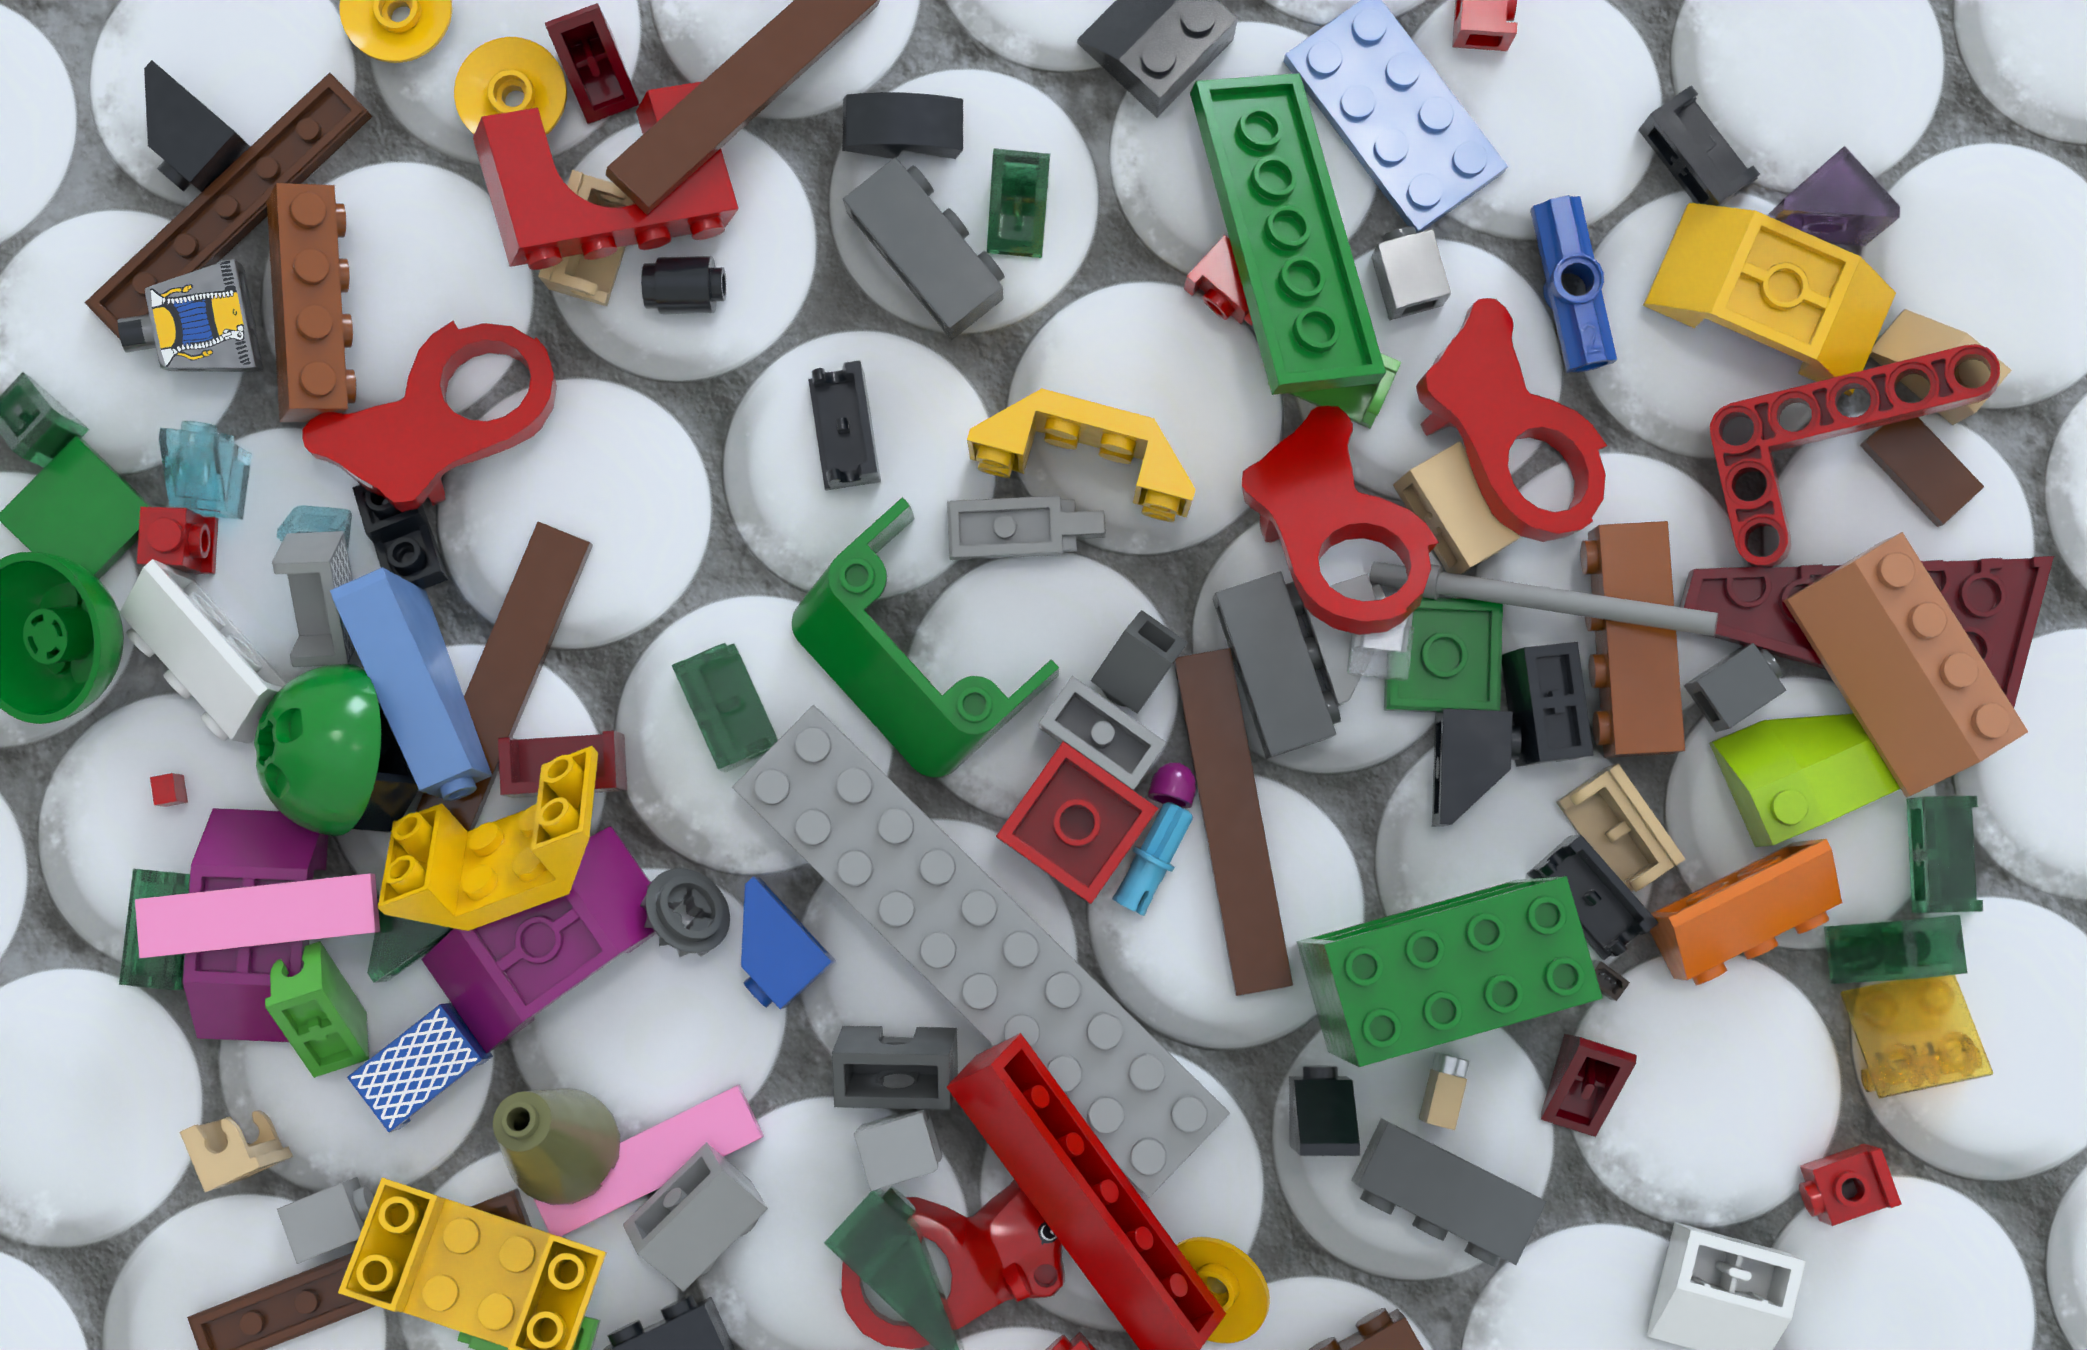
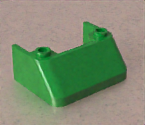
M902 497L832 561L796 607L792 616V631L797 641L918 773L929 778H942L954 772L1059 676V667L1051 659L1009 698L991 680L981 676L965 677L941 695L865 611L882 595L887 583L885 566L876 553L915 519L911 506Z

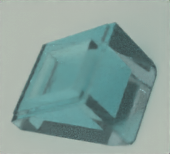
M296 506L277 529V538L282 542L286 534L344 531L348 550L352 513L350 510L342 508Z

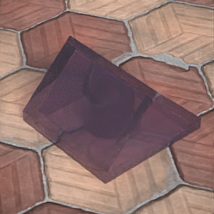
M1844 146L1786 196L1767 216L1831 244L1866 246L1900 218V205Z

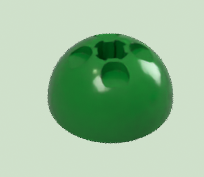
M20 552L8 555L0 559V709L18 720L33 724H46L69 718L95 702L110 685L118 670L124 641L123 625L119 610L112 595L102 582L78 563L58 555L42 552Z
M354 664L322 666L292 679L271 699L257 726L254 740L257 756L256 769L264 792L283 815L310 831L331 836H341L348 833L362 817L374 788L381 748L380 709L377 694L370 677L367 676L363 668Z

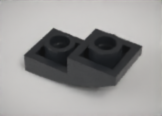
M904 92L847 94L843 98L842 151L890 159L897 158L902 151L956 159L963 151V99Z
M362 485L352 488L365 533L375 546L381 568L389 570L423 590L448 580L422 504L417 509L401 512L384 497L367 491Z

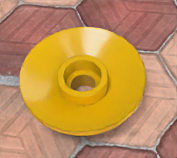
M340 0L339 12L342 26L347 36L360 51L379 61L403 63L424 56L439 44L451 22L452 0ZM408 7L410 13L405 20L401 22L392 20V14L397 8Z
M502 37L480 45L464 60L456 76L454 100L462 122L473 135L482 116L538 108L545 134L547 135L557 125L564 112L567 100V85L557 60L543 46L524 38ZM512 91H521L524 93L522 103L515 107L507 106L505 103L507 95Z
M1194 1237L1176 1244L1226 1312L1225 1317L1210 1335L1208 1341L1235 1343L1255 1334L1265 1321L1270 1305L1269 1289L1266 1280L1255 1262L1236 1246L1216 1238Z

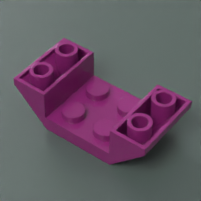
M213 808L191 863L189 893L313 880L314 870H326L328 835L301 827L288 819L280 811ZM309 940L185 954L183 985L197 1038L289 1042L265 1008V998L271 997L270 973L274 963L281 959L288 969L287 977L297 975L304 967L302 956L305 946L309 945Z
M609 826L589 837L570 894L470 931L454 928L421 960L487 1054L536 1020L534 1018L535 1015L621 954L632 952L657 934L653 928L644 927L647 913L640 906L646 896L647 886L651 881L614 828Z

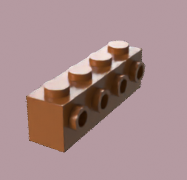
M276 183L267 200L279 421L309 422L312 418L324 412L344 414L348 409V404H354L356 400L355 372L353 369H346L344 349L351 348L353 324L350 314H342L341 293H347L349 290V264L347 259L339 258L338 238H344L346 233V211L343 203H336L335 185Z
M1668 521L1598 525L1588 532V540L1581 543L1580 560L1583 574L1591 575L1592 594L1674 606ZM1585 617L1587 630L1595 631L1596 654H1590L1588 670L1591 687L1599 688L1600 711H1595L1593 714V736L1596 745H1603L1604 758L1667 755L1685 751L1676 630Z

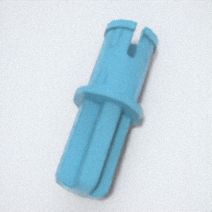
M1171 802L1163 804L1141 848L1137 846L1133 848L1132 852L1136 855L1124 880L1112 898L1114 901L1145 916L1167 870L1172 872L1175 868L1170 862L1193 820L1192 814L1188 810Z

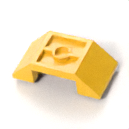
M1688 203L1643 306L1693 328L1704 319L1717 323L1803 361L1798 374L1818 382L1863 371L1896 292L1861 256L1758 211ZM1855 389L1847 390L1843 394L1851 396Z
M1041 388L969 430L967 444L970 460L979 462L978 470L1003 478H1010L1012 471L1025 473L1036 431L1045 433V442L1061 448L1075 450L1078 443L1100 448L1098 455L1113 462L1131 464L1133 457L1142 459L1143 462L1135 488L1133 503L1143 506L1141 512L1143 515L1157 520L1174 522L1176 515L1187 518L1196 489L1154 418Z
M593 746L569 755H561L541 765L537 804L494 822L484 823L473 830L467 831L442 803L419 812L409 813L401 819L393 821L378 909L384 915L470 931L570 894L590 837L598 752Z
M382 1177L338 1293L393 1312H403L507 1347L508 1350H573L607 1252Z

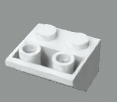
M1674 1222L1647 1336L1695 1350H1773L1792 1320L1806 1261L1787 1252Z

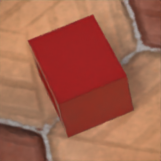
M170 773L150 777L155 806L167 807L188 803L184 775Z

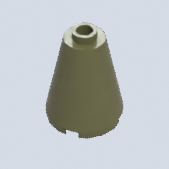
M570 1088L517 1092L505 1098L495 1111L493 1131L509 1173L516 1185L524 1193L538 1201L550 1205L574 1204L594 1195L602 1187V1181L606 1178L611 1168H615L619 1159L620 1133L614 1116L600 1100L587 1092Z

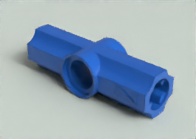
M1567 195L1533 205L1530 213L1546 279L1543 286V296L1547 305L1553 311L1566 373H1580L1613 364L1617 361V356L1601 290L1604 284V272L1600 263L1594 259L1581 197ZM1572 273L1579 276L1585 284L1586 293L1582 296L1569 294L1562 286L1561 275Z

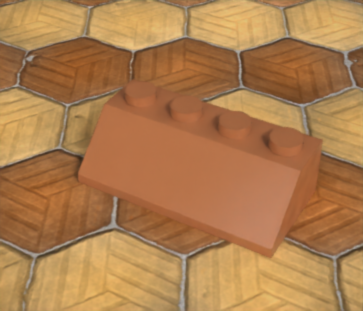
M1903 532L1874 545L1783 600L1906 797L1912 796L1983 761L2028 733L2027 728Z

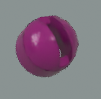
M1181 763L1165 764L1153 775L1148 797L1161 804L1171 802L1182 808H1191L1196 792L1195 777L1191 770Z

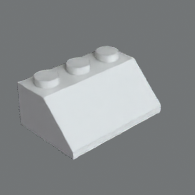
M152 559L143 567L119 612L131 626L126 632L128 638L148 657L154 654L159 657L168 668L163 674L166 681L182 697L188 699L193 696L206 710L201 715L202 721L218 738L223 741L230 738L234 741L249 744L255 738L259 720L274 695L287 683L190 574Z

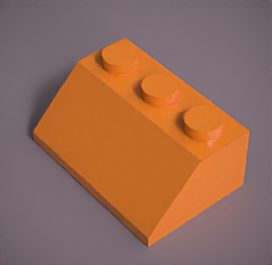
M1827 839L1793 842L1652 912L1651 914L1659 923L1650 930V933L1673 978L1679 980H1689L1692 978L1696 985L1705 983L1727 971L1724 964L1725 961L1741 953H1744L1746 959L1755 958L1779 945L1775 936L1793 927L1798 934H1801L1830 920L1826 911L1842 903L1832 849Z

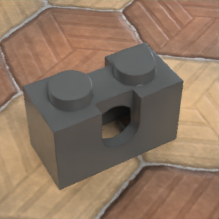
M842 1026L832 1051L834 1107L950 1110L954 1097L946 1086L958 1075L957 1028L917 1027L913 1038L884 1037L883 1026ZM904 1074L914 1078V1083L907 1087L889 1088L883 1086L884 1077L888 1075Z

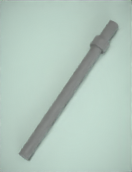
M1375 561L1371 566V584L1401 588L1408 580L1405 566ZM1431 564V571L1423 593V598L1436 600L1439 594L1709 636H1715L1718 622V613L1448 573L1443 572L1442 566Z

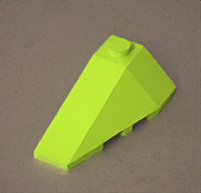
M1854 713L1762 720L1709 743L1755 847L1776 845L1901 789Z

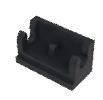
M1691 85L1663 106L1653 111L1638 131L1694 203L1722 206L1754 183L1760 173L1754 165L1747 169L1696 103L1698 93Z
M860 360L846 362L842 366L843 370L825 372L823 368H816L811 372L812 379H808L826 491L881 482L865 373Z
M1578 642L1524 647L1502 654V670L1508 711L1513 712L1512 725H1518L1521 728V752L1519 759L1515 760L1516 767L1594 756Z
M1582 835L1567 837L1526 873L1531 879L1567 876L1586 942L1602 960L1607 959L1609 956H1619L1627 950L1625 945L1639 934L1641 936L1648 933L1659 923Z

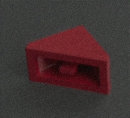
M598 3L545 22L546 29L587 124L640 105L611 28Z
M1564 1033L1541 1111V1120L1596 1137L1635 1067L1637 1055Z

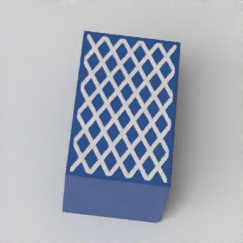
M452 1003L439 1004L347 1076V1078L390 1133L407 1125L411 1121L410 1117L472 1068L486 1063L493 1055L491 1052L485 1053Z

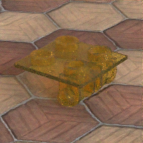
M1953 969L1841 991L1843 1003L1867 1065V1069L1861 1070V1080L1866 1092L1876 1091L1880 1099L1993 1075V1070Z

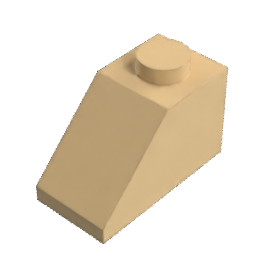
M1904 309L1875 342L1869 356L1883 366L1959 346L1981 344L1966 332ZM1998 359L2000 363L1999 386L2012 370ZM1967 360L1957 367L1954 376L1963 387L1969 389L1978 388L1988 381L1990 371L1981 361ZM1911 374L1900 380L1922 400L1929 393L1930 384L1923 376ZM1987 399L1979 403L1937 413L1954 425L1975 414Z

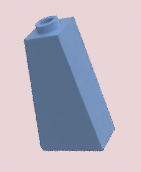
M383 567L330 590L335 606L364 670L374 685L379 703L419 791L443 798L444 801L460 799L476 791L475 783L491 777L492 773L427 592Z

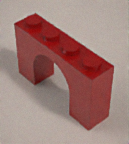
M702 82L647 90L636 110L642 134L646 133ZM538 108L482 116L473 136L510 267L528 264L531 270L546 269L559 264L563 257L583 254L584 259L595 260L614 254L618 250L617 247L638 244V248L641 250L655 249L671 242L672 237L691 234L694 240L709 239L723 233L725 227L739 209L721 148L646 215L636 204L624 207H605L591 203L575 194L564 183L556 170Z

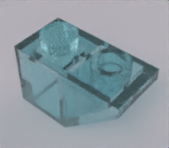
M182 421L181 430L160 428L158 439L169 505L174 508H187L204 516L243 520L252 453L234 443V436L217 432L218 427L212 424Z

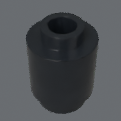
M712 256L658 257L656 263L643 264L641 285L643 303L646 309L658 308L660 314L714 313L717 302L726 300L724 267H715Z

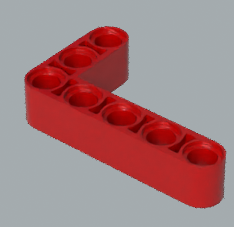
M1978 344L1964 345L1733 402L1721 407L1711 420L1710 436L1733 537L1739 554L1753 566L1772 568L1781 564L1788 557L1791 550V534L1772 452L1979 403L1988 399L1996 391L2000 381V363L1996 355L1989 348ZM1967 360H1978L1988 367L1990 377L1984 385L1969 389L1957 382L1954 376L1957 367ZM1917 374L1923 376L1930 384L1928 395L1917 403L1904 402L1895 393L1898 382L1907 375ZM1861 389L1869 394L1871 403L1863 415L1847 417L1837 410L1839 397L1847 390ZM1792 403H1802L1812 410L1810 423L1804 429L1795 432L1782 428L1780 425V415L1785 407ZM1735 417H1745L1754 424L1752 437L1747 443L1733 446L1727 444L1723 438L1725 425ZM1756 471L1762 473L1767 480L1764 494L1754 501L1739 499L1735 487L1737 480L1747 472ZM1761 526L1775 528L1779 534L1778 548L1773 554L1766 557L1755 556L1748 548L1750 534Z

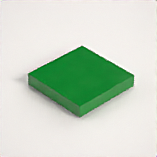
M75 436L0 512V522L31 552H42L64 557L78 563L100 579L138 540L140 507L152 506L83 439Z
M1422 597L1420 606L1413 612L1412 629L1408 630L1406 654L1386 653L1384 711L1435 713L1442 709L1500 711L1503 604L1474 599L1438 598L1436 600Z

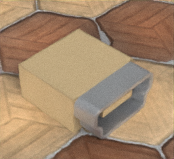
M1435 1052L1419 1115L1420 1120L1428 1124L1455 1130L1466 1087V1074L1470 1061Z

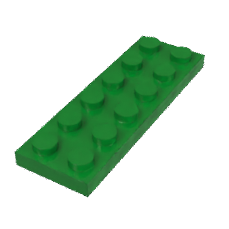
M1300 73L1196 81L1190 91V96L1272 395L1379 383L1386 374Z

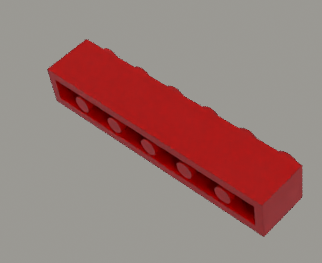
M1020 1033L977 1054L946 1086L1137 1347L1140 1350H1200L1225 1317L1226 1312L1023 1035Z

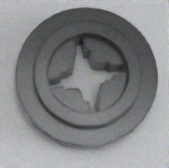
M675 868L659 874L647 886L646 896L640 904L647 913L644 927L653 928L660 937L659 946H672L677 949L679 957L690 953H697L702 957L724 940L730 926L729 907L720 889L709 878L690 869ZM682 901L683 905H686V913L695 917L686 927L682 923L681 914L673 912Z

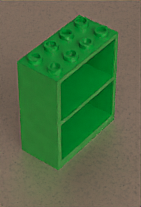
M1567 876L1513 880L1296 941L1327 1050L1329 1053L1358 1067L1603 999Z

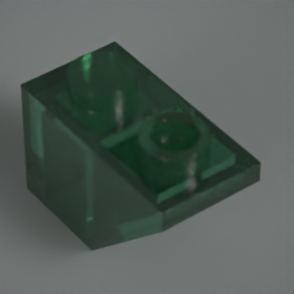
M1930 915L1824 926L1831 984L1908 980L1968 973L1960 915Z

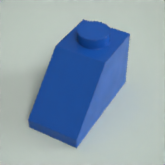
M753 876L745 883L741 967L750 977L743 983L764 1007L767 1008L774 1002L779 1009H783L836 960L760 877Z

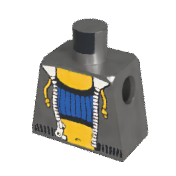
M235 259L225 260L145 288L149 314L118 319V331L124 351L128 353L156 348L158 361L162 369L168 371L256 372L263 370L244 267Z

